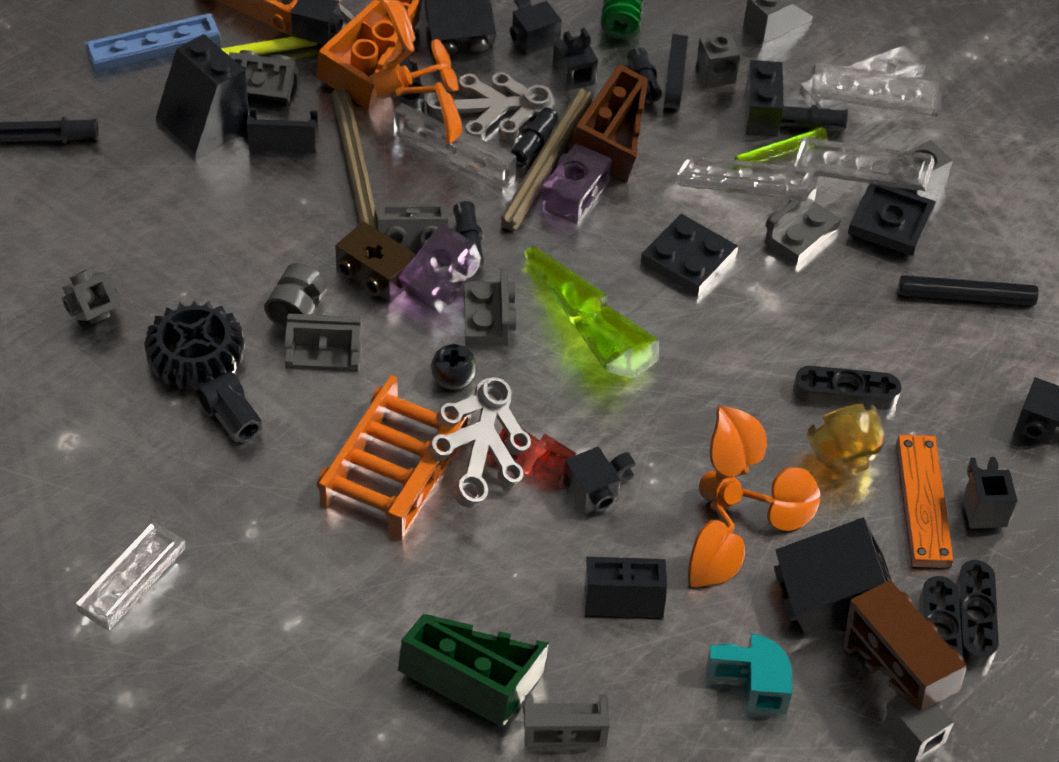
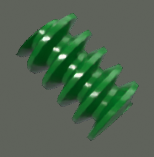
M603 0L600 22L603 31L610 37L619 40H628L636 37L640 31L643 0Z

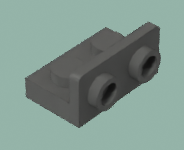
M241 50L240 53L229 52V56L245 70L248 97L289 103L293 80L298 76L295 61H291L289 57L284 55H273L272 58L263 57L249 50Z
M812 185L808 186L801 193H795L788 204L780 211L775 210L766 222L765 244L796 265L840 227L841 219L814 201L817 188Z
M447 204L378 205V231L412 252L448 251Z
M500 269V282L464 281L465 346H508L509 331H516V309H509V303H515V282H508V269Z

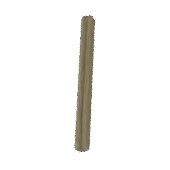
M345 88L342 90L336 89L332 92V102L358 223L360 224L364 221L378 230L377 213L350 92Z
M583 88L576 91L503 212L500 224L504 229L508 228L510 231L518 229L572 138L576 125L592 104V92L585 91Z

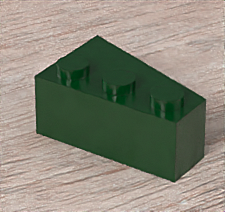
M422 614L401 640L398 671L503 727L524 700L525 695L530 692L542 676L549 643L536 640L535 645L511 640V634L499 631L498 636L473 631V625Z

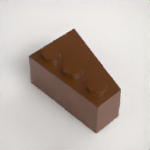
M618 64L576 125L568 153L627 183L637 157V144L641 130L640 124L644 110L648 78Z
M891 580L851 599L843 643L844 650L849 654L858 651L868 659L865 661V667L872 672L879 669L891 678L888 680L889 686L920 711L961 690L966 670L962 656L957 650L951 649L940 637L935 625L930 620H925L914 607L911 598L905 592H901Z

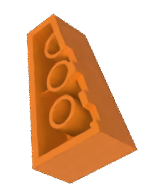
M373 0L318 52L316 78L335 90L347 89L350 92L351 100L368 111L378 95L372 81V74L387 69L386 63L393 61L403 50L389 14L379 1ZM399 0L409 15L414 31L419 22L422 0Z

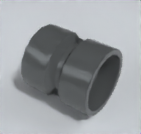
M302 263L288 265L277 286L264 304V311L267 317L274 324L286 330L288 314L313 315L315 308H317L328 290L327 282L311 266Z

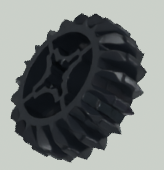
M195 300L191 306H184L179 302L176 310L166 307L164 316H155L154 325L148 326L147 337L144 342L147 363L150 365V368H153L157 378L163 377L167 386L176 382L179 389L182 390L186 385H191L196 392L197 386L230 370L235 374L237 365L242 364L245 349L242 327L239 322H236L233 313H226L222 305L213 309L210 301L206 302L203 306H199ZM216 337L222 341L221 345L214 342ZM170 345L176 348L173 353L168 350Z

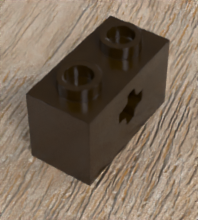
M364 221L335 245L336 269L344 277L351 278L364 286L372 295L380 296L389 303L417 279V255Z

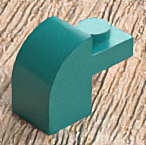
M751 634L748 647H739L731 643L721 645L710 644L706 664V679L746 682V711L787 714L792 697V667L787 654L777 643L764 636Z

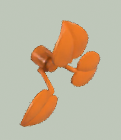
M377 0L388 12L398 39L404 49L393 61L386 63L387 69L372 74V81L377 94L381 99L395 94L399 97L404 94L436 92L445 124V145L454 142L461 136L463 126L452 96L446 92L443 84L438 82L435 83V86L408 87L413 83L412 79L440 71L446 89L450 92L458 91V80L454 70L451 68L450 57L439 39L432 40L431 48L437 63L436 65L410 73L406 65L400 67L398 64L414 51L413 41H415V34L409 15L399 0Z
M717 407L716 424L710 442V461L715 470L705 473L699 483L701 496L706 500L712 501L710 508L716 510L723 522L711 520L701 528L694 541L688 566V585L695 588L724 583L734 577L743 564L745 557L744 541L739 535L732 533L735 525L723 509V506L730 507L737 504L742 496L771 503L767 513L768 522L780 530L792 531L807 524L815 515L820 503L821 494L814 477L808 471L799 467L785 468L774 478L771 487L772 496L742 488L739 480L734 477L748 474V465L757 464L763 459L767 448V436L763 426L756 418L742 410L731 407Z

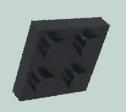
M871 179L849 225L848 234L913 256L934 211L936 201Z
M681 213L642 252L640 263L698 296L737 255L738 245Z

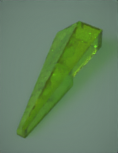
M533 245L525 251V255L607 372L635 378L659 360L658 339L608 306L606 293Z

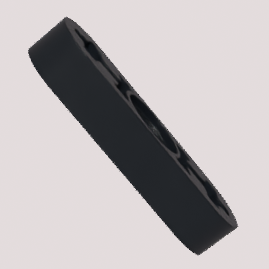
M672 34L663 108L680 110L688 35Z
M804 366L800 368L796 373L793 385L794 394L804 402L881 410L893 408L898 402L902 389L899 379L889 373L820 366ZM807 381L813 382L814 387H809ZM847 382L854 385L857 390L853 393H846L841 391L837 385ZM828 383H831L830 389H826ZM865 386H868V388H867V392H868V393H864V392H863ZM880 388L886 389L887 394H883Z
M970 560L962 565L956 581L959 592L963 660L974 667H985L993 661L999 646L995 572L986 562ZM971 575L977 576L978 582H981L978 593H973L974 579L970 577ZM971 606L981 607L986 611L988 617L983 620L974 619L968 614L967 608ZM976 633H982L980 636V646L985 649L984 652L977 651L976 645L973 644Z
M931 577L924 583L920 595V614L925 620H930L933 624L943 623L950 628L952 634L941 638L951 649L957 650L963 658L958 588L952 580L946 577ZM934 592H940L941 597L945 599L941 609H937L938 600L937 595L933 594Z

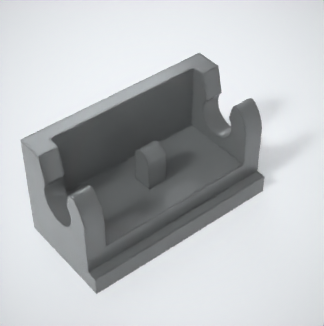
M288 314L285 335V348H287L285 368L359 371L362 342L361 317Z
M525 695L523 703L524 747L607 746L610 729L607 695H599L597 703L533 704V695Z

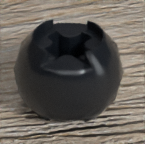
M455 343L445 345L437 350L430 365L434 380L443 388L450 390L466 387L472 382L477 371V364L473 353L465 346Z

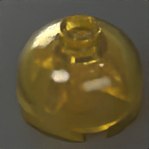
M863 404L842 407L823 416L825 424L817 430L814 424L809 427L806 436L819 462L827 468L840 472L850 471L851 474H858L866 471L871 467V461L878 456L884 445L885 432L879 414L873 405H871L870 410H865Z

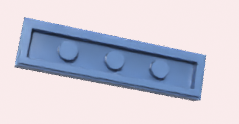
M211 13L85 42V48L94 72L174 54L176 48L202 34H205L215 44L220 43L221 39Z

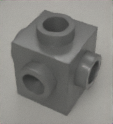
M86 269L69 277L72 283L62 287L65 296L62 297L63 305L71 317L75 316L76 320H89L90 324H94L111 316L109 311L120 306L116 297L118 296L117 288L113 280L105 272L92 274L90 269ZM83 290H88L91 294V299L88 303L82 292Z

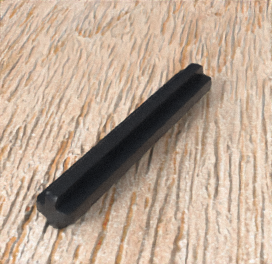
M911 275L900 276L898 282L899 295L909 297L1028 306L1036 305L1039 297L1038 287L1030 284Z

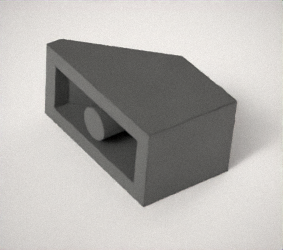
M747 0L743 26L764 44L812 21V15L795 0Z

